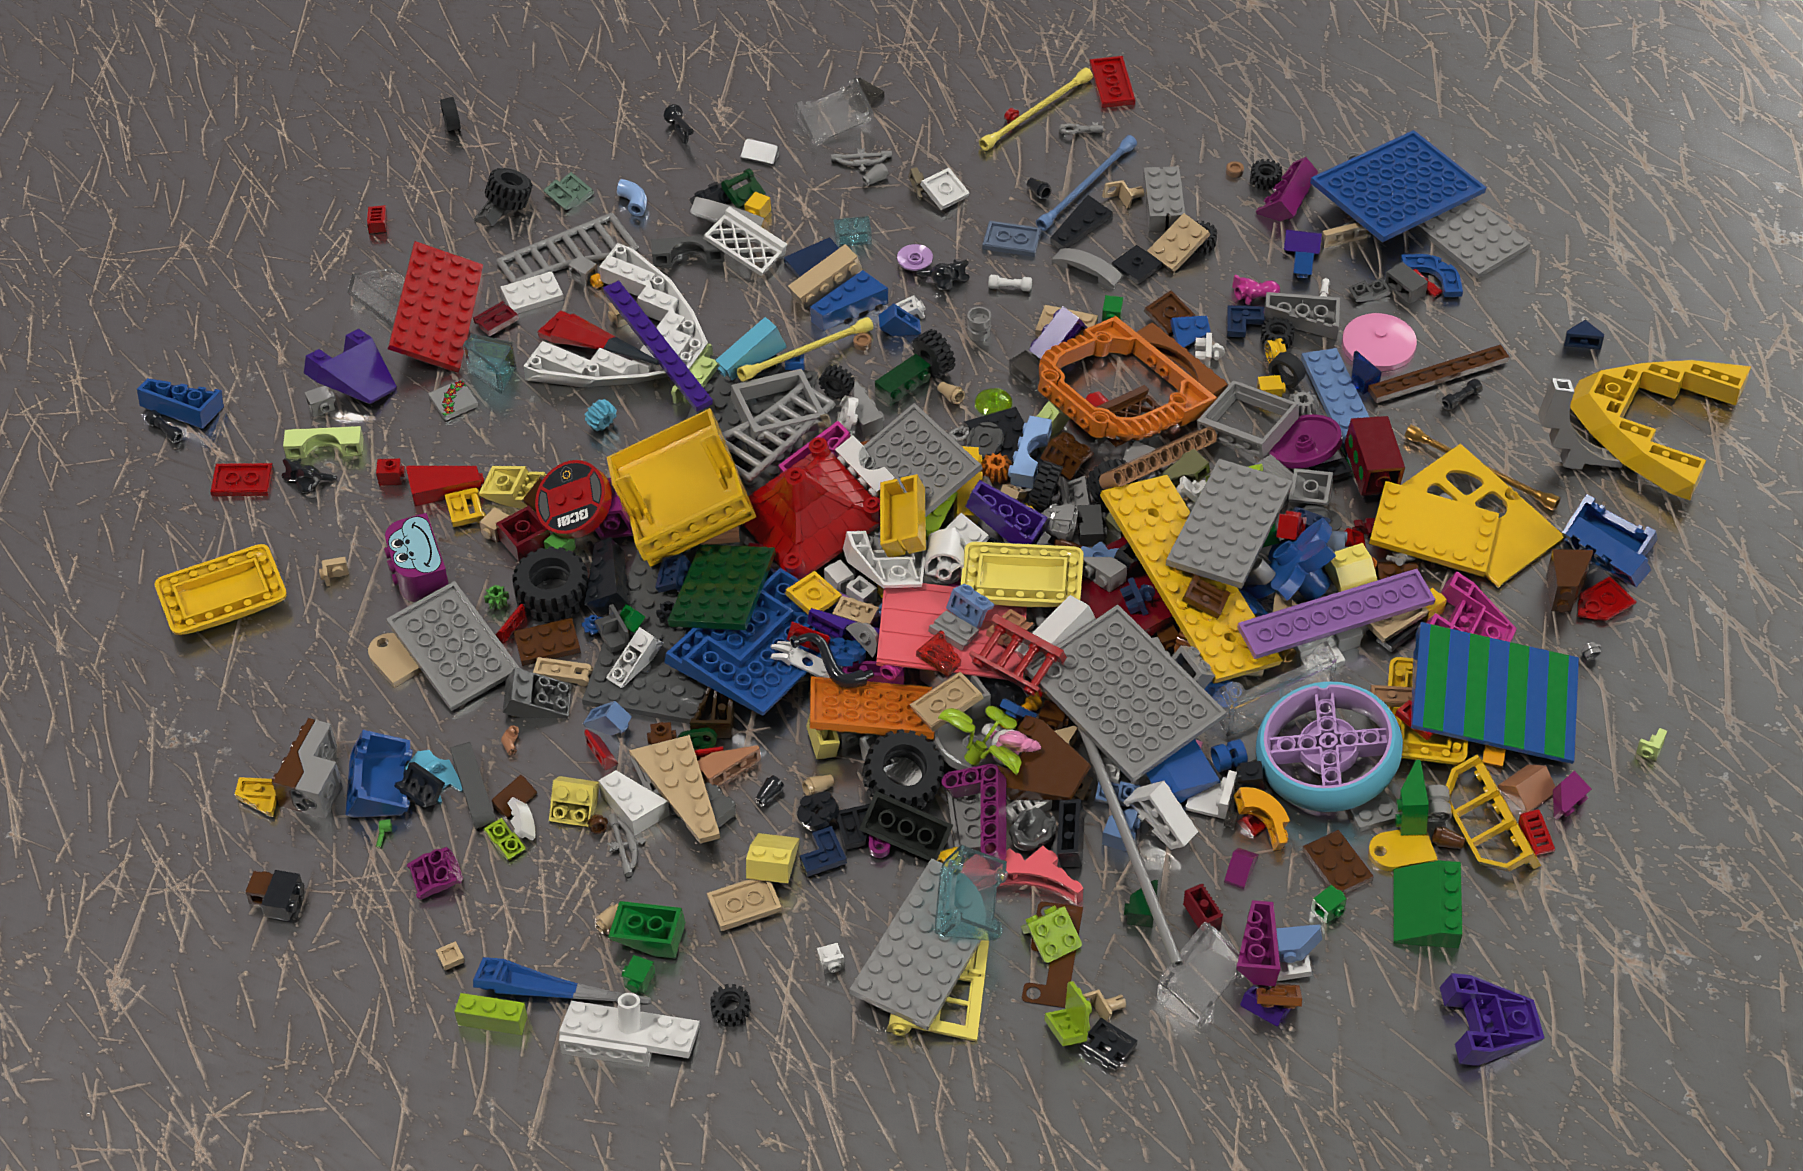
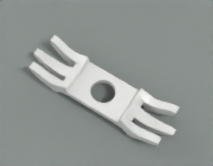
M778 641L777 644L771 645L772 649L783 653H774L770 659L781 660L788 666L794 665L817 677L830 678L821 658L798 647L793 648L790 642ZM803 658H809V659H811L812 662H813V665H812V666H806V665H804L803 662H802V659H803Z

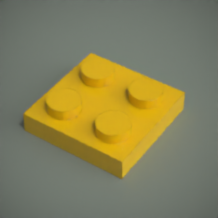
M815 571L787 588L785 595L807 614H809L811 608L825 611L839 602L842 596L840 592Z

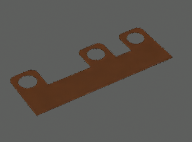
M1044 901L1038 904L1036 913L1038 917L1042 916L1041 909L1044 906L1052 907L1055 905L1056 908L1065 906L1079 935L1083 907ZM1032 938L1031 949L1039 952ZM1076 950L1050 962L1046 985L1036 983L1024 984L1022 1000L1029 1003L1065 1008L1067 984L1072 979ZM1031 987H1036L1040 990L1041 994L1037 999H1030L1026 994L1027 990Z

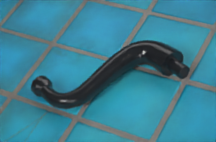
M805 633L790 637V643L793 648L799 647L800 643L814 642L819 648L830 679L842 688L852 689L867 685V680L874 677L872 670L863 672V670L859 669L852 673L843 672L835 661L828 643L816 633Z

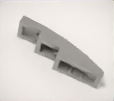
M695 197L690 210V214L714 224L725 214V210L728 207L733 208L760 227L764 220L763 217L700 197Z

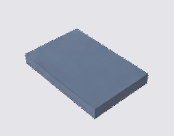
M989 221L982 249L1035 257L1041 236V228Z

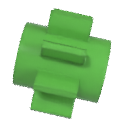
M494 585L486 589L487 595L484 596L485 603H489L490 609L500 610L505 605H508L509 593L505 591L504 586Z

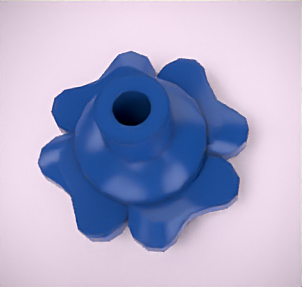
M597 615L586 617L584 619L585 622L582 623L584 632L591 635L599 633L595 626V620L602 617Z

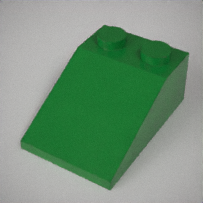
M1421 760L1415 761L1400 790V799H1396V810L1399 814H1395V825L1400 828L1401 835H1425L1427 833L1429 802Z
M619 901L608 937L610 940L653 956L675 958L686 923L682 908Z

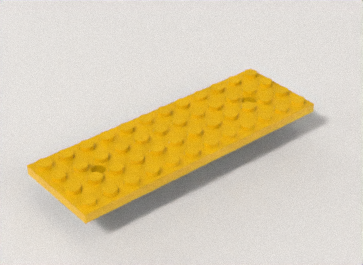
M1168 475L1102 490L1100 497L1190 646L1197 648L1202 659L1211 666V671L1215 675L1212 679L1213 684L1280 665L1282 659L1278 652L1254 659L1237 626L1239 622L1256 617L1237 587L1200 576V579L1223 591L1227 590L1230 592L1218 619L1182 601L1194 574L1167 566L1166 559L1191 512Z

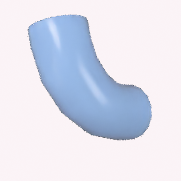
M620 179L617 186V195L630 200L627 209L632 215L642 216L647 205V197L644 190L634 182Z

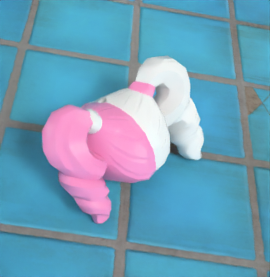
M993 723L983 726L981 730L983 736L986 737L994 725ZM999 725L990 736L992 740L991 745L1005 746L1017 755H1019V752H1033L1041 749L1039 742L1028 738L1019 731L1008 730ZM992 754L993 759H994L998 764H1000V765H1005L1003 762H1001L998 758H996V757Z

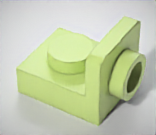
M1659 728L1656 735L1652 734L1650 741L1640 739L1636 753L1644 758L1656 761L1664 745L1667 731Z

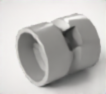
M984 307L972 308L967 314L968 337L977 342L985 341L991 335V312Z
M1444 785L1427 786L1426 792L1429 802L1428 822L1449 820L1452 817L1451 805L1448 803L1450 800L1449 788Z

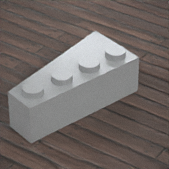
M1266 292L1264 320L1267 321L1269 318L1273 320V317H1277V319L1283 317V320H1289L1288 323L1292 322L1295 329L1337 340L1340 314L1339 297Z

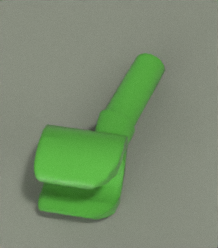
M390 819L379 821L377 848H381L385 832L392 831Z

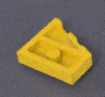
M239 777L235 790L236 799L273 817L277 797L272 785V779Z

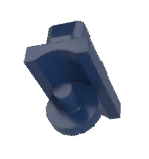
M1134 578L1128 579L1130 585L1120 589L1124 600L1127 601L1125 603L1130 614L1140 610L1143 616L1149 614L1144 601L1149 602L1155 596L1154 587L1143 584L1138 590Z

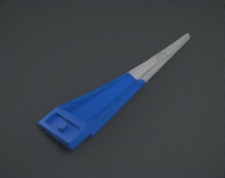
M483 957L473 979V988H481L483 990L495 989V993L604 1001H618V998L624 994L557 978L500 958ZM639 996L640 1003H651L650 997Z

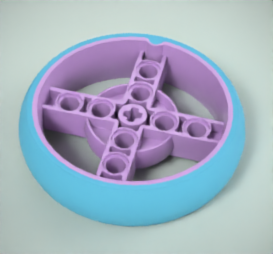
M1343 682L1313 683L1286 694L1267 712L1259 727L1256 739L1257 761L1262 763L1263 777L1269 786L1288 802L1301 808L1320 812H1337L1352 809L1376 797L1389 785L1395 776L1403 750L1401 730L1389 707L1368 690ZM1335 708L1358 712L1370 718L1380 728L1355 730L1348 722L1336 718ZM1316 710L1317 720L1308 724L1300 735L1276 737L1290 721L1302 714ZM1383 755L1377 765L1368 773L1353 781L1342 784L1341 773L1352 767L1358 757ZM1303 762L1308 769L1322 775V786L1296 780L1287 775L1276 764Z

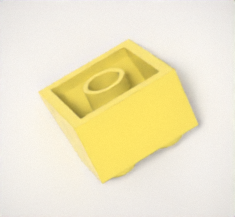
M1363 543L1334 552L1336 557L1325 565V571L1338 592L1377 581L1372 557Z

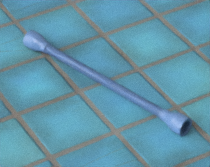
M1127 135L1121 141L1117 150L1053 210L1041 215L1036 220V226L1041 228L1042 231H1046L1052 225L1057 215L1121 155L1133 150L1137 146V140L1133 136Z

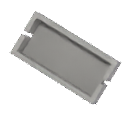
M1179 166L1163 167V169H1160V167L1144 168L1143 189L1149 232L1165 231L1166 216H1169V229L1185 213Z

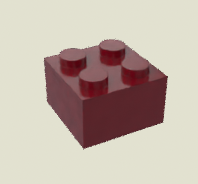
M529 505L496 523L498 538L518 562L523 557L526 558L528 553L532 551L533 553L537 552V549L540 548L544 549V541L550 536V530L542 525L537 514Z

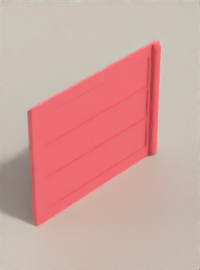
M922 583V587L884 588L876 665L883 666L884 664L956 674L961 672L965 675L1005 679L985 667L980 669L975 666L969 653L971 650L977 654L981 653L990 639L986 636V632L993 625L991 619L995 614L1002 617L1008 610L1012 609L1026 618L1027 607L994 605L993 609L986 612L982 626L979 628L978 636L967 646L965 645L961 651L928 632L929 626L933 625L934 621L946 610L950 612L946 609L952 590L956 587ZM996 643L986 659L996 664L1007 646ZM1014 651L1004 668L1014 673L1022 658Z

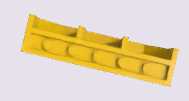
M1478 754L1452 768L1446 786L1449 788L1450 797L1458 775L1474 766L1477 769L1474 771L1479 782L1484 781L1486 785L1483 787L1485 793L1457 809L1454 808L1451 800L1448 802L1451 805V812L1480 865L1507 872L1528 863L1533 869L1540 867L1539 860ZM1494 799L1495 802L1492 806L1498 815L1502 814L1504 819L1498 825L1471 839L1460 816ZM1505 830H1511L1513 836L1510 838L1516 848L1520 846L1523 851L1519 857L1508 863H1502L1482 858L1476 846Z

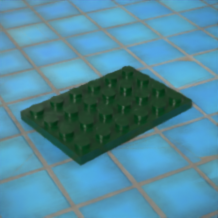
M700 544L668 618L669 626L746 630L776 555L775 548Z

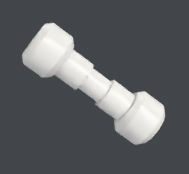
M991 274L988 287L990 289L1014 287L1030 292L1032 290V278L1023 277L1022 279L1011 280Z

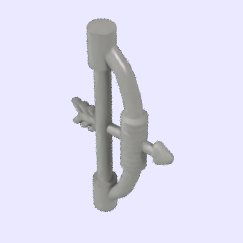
M857 148V154H831V161L860 167L859 170L864 172L866 170L864 166H871L872 164L884 161L886 158H891L892 150L879 153H865V148ZM869 157H881V158H877V159H874V160H871V159H863V158H869ZM860 158V160H853V161L842 160V159Z
M612 813L608 818L617 842L607 843V845L611 847L609 852L619 849L625 877H630L633 875L632 869L637 862V843L642 845L646 842V839L639 837L638 840H635L634 833L631 832L627 824L617 819L616 814ZM619 825L626 832L627 842L622 843L618 829ZM629 845L630 852L632 853L631 863L628 862L624 846Z

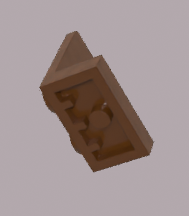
M1063 432L1049 442L1040 458L1043 461L1046 460L1062 466L1061 474L1071 480L1082 463L1093 457L1094 453L1090 451L1091 449L1087 445L1076 441L1072 434Z

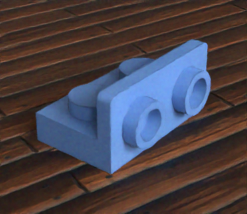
M962 584L952 590L946 609L979 629L982 626L986 612L993 609L994 603L976 592L971 586Z

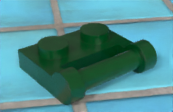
M750 168L730 180L726 179L721 182L722 189L738 209L744 207V204L754 192L766 194ZM744 180L748 181V184L733 190L732 186Z

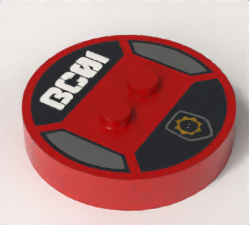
M570 460L563 462L548 472L539 485L535 499L537 516L543 526L562 538L575 539L586 536L599 527L609 512L612 501L611 485L603 472L586 461Z

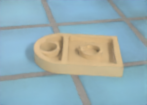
M394 633L379 635L370 643L368 654L371 663L394 688L422 672ZM382 643L388 644L386 647H379Z

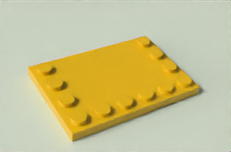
M1385 481L1369 544L1484 577L1499 513Z

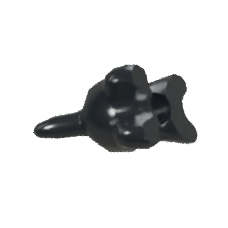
M954 259L953 263H939L933 269L919 270L917 275L930 276L939 289L949 290L952 288V281L969 280L970 276L965 273L969 262L967 260L956 261Z
M287 458L283 459L286 471L282 473V478L285 481H296L297 490L301 493H310L321 480L333 481L338 478L335 475L321 473L312 465L301 464V458L293 461Z

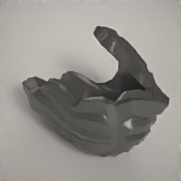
M1036 807L1030 810H1021L1009 830L1013 845L1020 850L1034 851L1040 846L1050 843L1054 838L1057 828L1055 817L1052 815L1049 818L1042 810Z

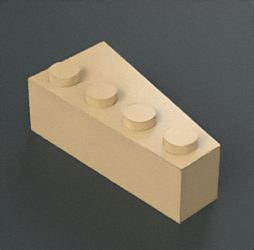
M845 244L788 285L792 297L805 309L818 302L863 269L858 256Z

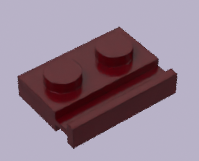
M502 301L473 317L474 323L478 324L479 328L490 337L519 320V316Z

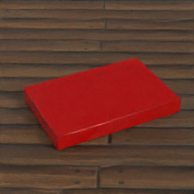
M273 463L216 464L210 491L211 497L269 496L274 469Z

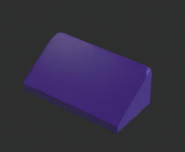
M1286 229L1284 250L1320 254L1322 233Z
M1253 985L1244 993L1240 1006L1278 1026L1290 1009L1284 1008L1283 1005H1274V1007L1268 1008L1257 1004L1256 989L1259 987Z

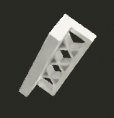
M560 1035L559 1038L561 1053L564 1055L642 1067L649 1066L652 1052H648V1048L566 1035Z

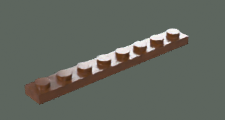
M1500 344L1368 385V392L1374 401L1379 403L1507 363L1510 356Z

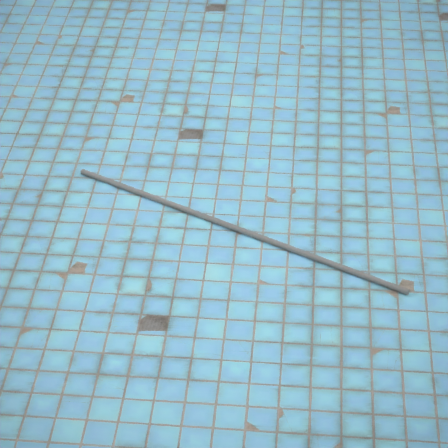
M983 476L982 481L992 486L990 478ZM1030 607L1037 626H1039L1045 620L1041 607ZM1078 727L1173 967H1179L1183 964L1097 746Z

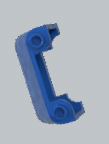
M1586 494L1562 531V535L1565 538L1564 542L1571 546L1565 533L1581 517L1637 554L1644 556L1648 554L1658 540L1656 530L1648 526L1643 530V526H1636L1606 510L1604 505L1601 504L1599 506L1597 503H1594L1596 499Z
M362 730L350 754L346 816L354 818L402 815L408 811L410 800L407 799V795L401 794L400 790L395 788L394 785L395 782L403 780L404 766L412 758L411 740Z

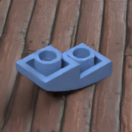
M1098 781L1094 801L1108 804ZM1122 781L1120 784L1111 782L1120 806H1126L1123 802L1136 788L1141 787Z

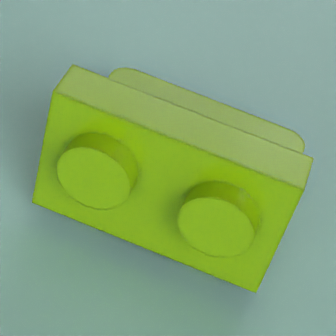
M1055 905L1044 910V915L1038 917L1035 914L1025 919L1026 924L1020 926L1024 934H1031L1045 963H1049L1082 946V942L1065 906L1056 908Z
M1072 981L1067 984L1065 1009L1045 1013V1022L1062 1046L1087 1041L1088 1032L1090 1031L1089 1016L1092 1013L1091 1003L1086 1000L1081 989Z

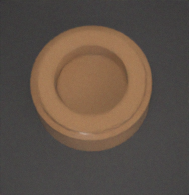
M1233 161L1227 164L1226 174L1228 176L1238 178L1243 175L1244 166L1242 163Z
M866 333L855 335L853 338L854 347L861 351L869 349L872 345L871 336Z

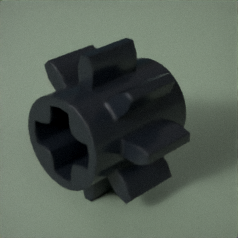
M673 602L660 603V609L656 610L660 624L664 623L669 626L668 618L674 607Z

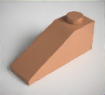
M756 745L713 752L705 757H701L698 760L704 784L709 782L712 785L720 786L761 760L760 747Z

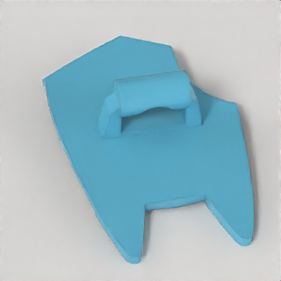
M430 750L417 751L409 761V763L416 762L445 783L443 789L451 785L456 790L463 791L459 777L450 760L439 759ZM439 796L437 801L440 804L442 803L441 796Z

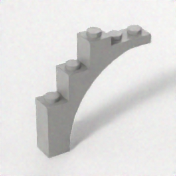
M1552 378L1538 412V418L1542 427L1551 428L1549 437L1552 447L1562 449L1560 457L1563 466L1570 469H1582L1585 463L1621 468L1623 464L1606 448L1598 447L1584 439L1571 424L1570 404L1574 394L1571 380Z

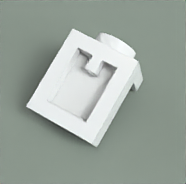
M915 295L896 303L897 306L912 315L918 314L921 319L925 318V306Z
M838 943L817 948V954L824 974L836 973L845 969L844 955L841 954Z

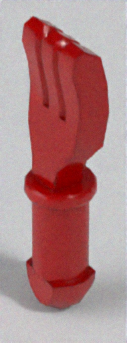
M1413 269L1417 274L1425 278L1419 270ZM1428 281L1426 292L1434 298L1443 292L1434 283Z

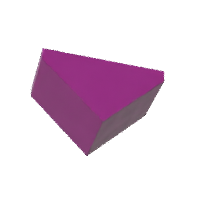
M1237 848L1233 851L1224 883L1245 889L1259 854L1242 848Z

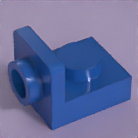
M804 354L785 361V370H805Z

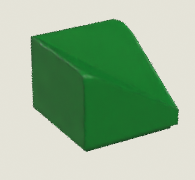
M627 604L619 614L626 628L632 632H636L645 618L643 614Z

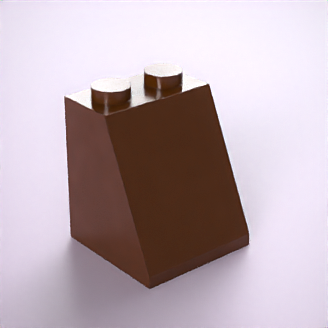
M1552 550L1546 574L1551 611H1572L1587 578L1593 550Z

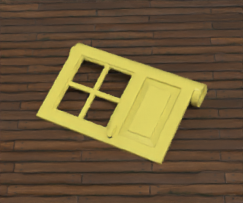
M984 932L978 948L958 979L970 982L968 1001L948 997L945 1001L967 1006L965 1026L941 1021L940 1009L928 1029L929 1032L977 1041L990 933ZM890 1013L886 1032L903 1036L909 1033L911 1028L927 1031Z

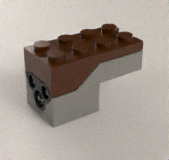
M308 718L305 725L301 726L296 741L292 742L287 757L283 758L278 773H275L272 779V785L274 786L280 807L321 818H326L343 787L335 761H331L337 750V744L330 723Z

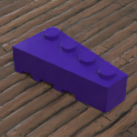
M981 480L972 490L965 506L1012 544H1034L1048 518Z

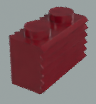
M1199 884L1185 890L1183 905L1203 936L1207 937L1221 931L1223 913L1217 907L1215 900H1212L1213 897H1210L1204 884Z

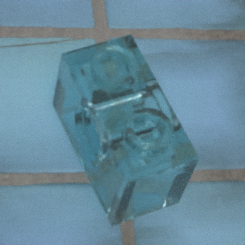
M869 216L835 219L834 235L836 245L842 247L845 244L847 246L872 244Z

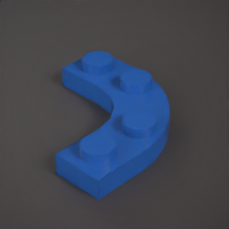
M1401 255V262L1405 263L1408 267L1417 269L1419 272L1435 275L1442 284L1444 297H1462L1461 278L1453 265H1448L1441 261L1442 258L1433 255Z

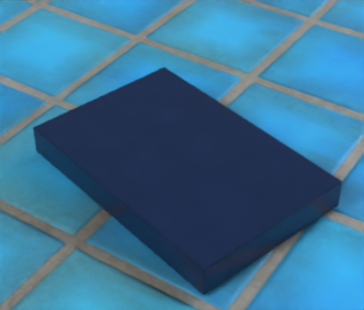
M829 237L785 256L784 262L796 277L799 278L838 250L839 247Z

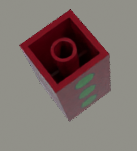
M1389 417L1351 418L1344 445L1360 495L1382 494L1385 481L1401 485L1405 464Z

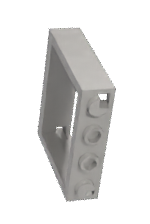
M802 369L731 385V400L742 422L749 421L750 428L746 431L749 437L760 444L770 441L762 434L763 431H770L783 439L790 437L783 427L790 426L797 431L803 423L811 420L816 421L807 432L820 429L818 426V422L822 421L820 415L825 413ZM802 382L805 388V392L802 391L806 401L815 407L817 413L758 427L745 400L791 390Z
M1233 380L1197 420L1198 430L1212 427L1216 431L1217 442L1264 458L1299 418L1298 403ZM1236 399L1282 415L1280 420L1263 439L1217 422Z

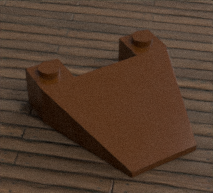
M1025 715L1016 731L1039 742L1041 749L1033 752H1022L1020 755L1021 765L1017 775L1010 769L996 765L1006 777V799L1071 800L1091 765L1043 720Z

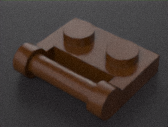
M1194 574L1182 601L1218 619L1230 592L1227 590L1223 591L1200 579L1199 575Z

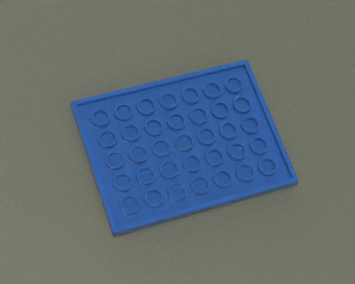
M1414 130L1311 177L1310 181L1314 187L1381 242L1484 194L1487 188Z

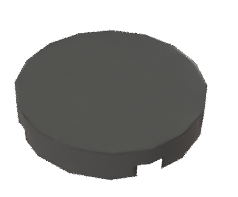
M982 422L976 428L971 429L967 436V447H979V454L982 455V459L985 458V455L991 456L992 452L996 455L1001 450L1004 444V435L996 424Z

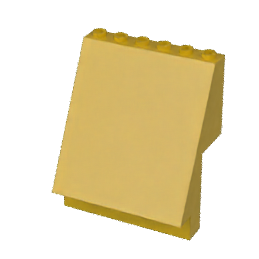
M711 408L607 457L612 485L629 515L635 545L643 560H647L650 567L662 562L664 557L684 552L756 518L754 509Z

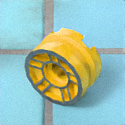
M1281 338L1275 339V341H1265L1264 351L1268 364L1279 353L1286 352L1285 344L1281 343L1283 342Z

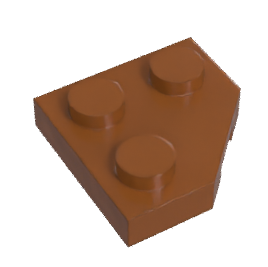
M1276 984L1267 991L1263 987L1256 989L1257 1004H1261L1263 1007L1270 1008L1274 1007V1005H1283L1284 1008L1295 1009L1296 1006L1302 1007V994L1299 985Z

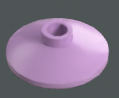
M911 244L900 249L897 254V261L904 269L919 271L930 266L933 261V254L926 246Z

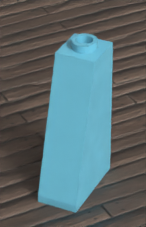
M764 317L715 360L719 366L717 368L719 373L723 377L728 376L731 380H734L738 377L737 368L746 364H759L787 348L777 326Z

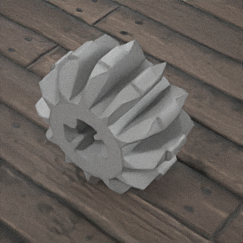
M1295 390L1294 394H1290L1288 400L1298 403L1299 416L1317 414L1319 403L1316 395H1312L1311 391L1306 393L1304 390L1301 392Z

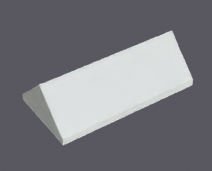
M1069 595L1035 629L1033 634L1057 646L1096 620L1089 605ZM1022 643L1015 650L1022 659L1029 650L1028 645ZM1039 652L1038 654L1036 653L1030 663H1032L1044 654H1042L1041 652Z

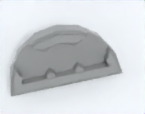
M854 622L846 627L872 657L877 655L879 635L874 627L868 623Z

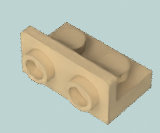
M841 596L832 614L852 621L868 623L872 626L874 621L877 622L879 620V607L857 601L854 598Z

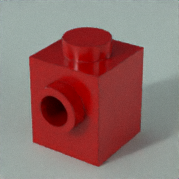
M400 458L377 459L376 476L379 486L402 485V477H406L405 466H402Z

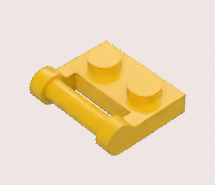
M471 488L445 494L453 527L475 522L480 524V521L486 516L480 503L479 489ZM466 499L472 500L475 513H469Z

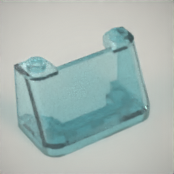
M960 845L944 861L939 877L935 934L943 937L995 941L997 938H1000L1003 926H1001L1000 920L994 919L997 887L1004 883L1007 878V861L964 845Z

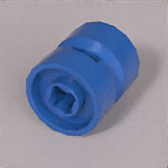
M1240 739L1228 742L1227 746L1219 744L1211 747L1212 762L1218 772L1230 770L1232 766L1237 768L1240 767V763L1248 762L1246 748Z

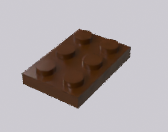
M572 618L513 631L522 666L536 663L538 657L556 659L581 653Z
M1339 829L1304 845L1302 848L1303 853L1328 886L1333 885L1344 894L1373 881V874Z

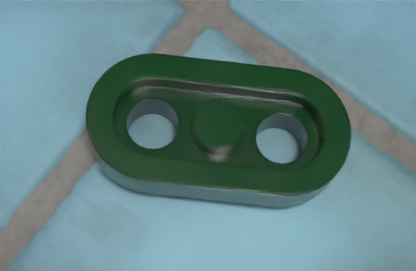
M711 728L683 731L677 737L690 735L694 750L713 748L717 741V734Z

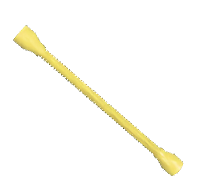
M1086 67L1083 68L1072 81L993 134L985 135L979 139L981 149L988 151L994 147L1000 137L1073 87L1090 81L1093 78L1091 70Z
M869 317L858 320L848 329L765 362L741 366L737 368L738 378L743 382L747 381L761 372V370L852 334L870 332L873 330V322Z

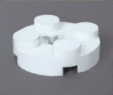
M845 395L839 406L843 407L841 412H837L836 422L839 421L850 432L851 426L856 425L858 415L855 414L858 398Z

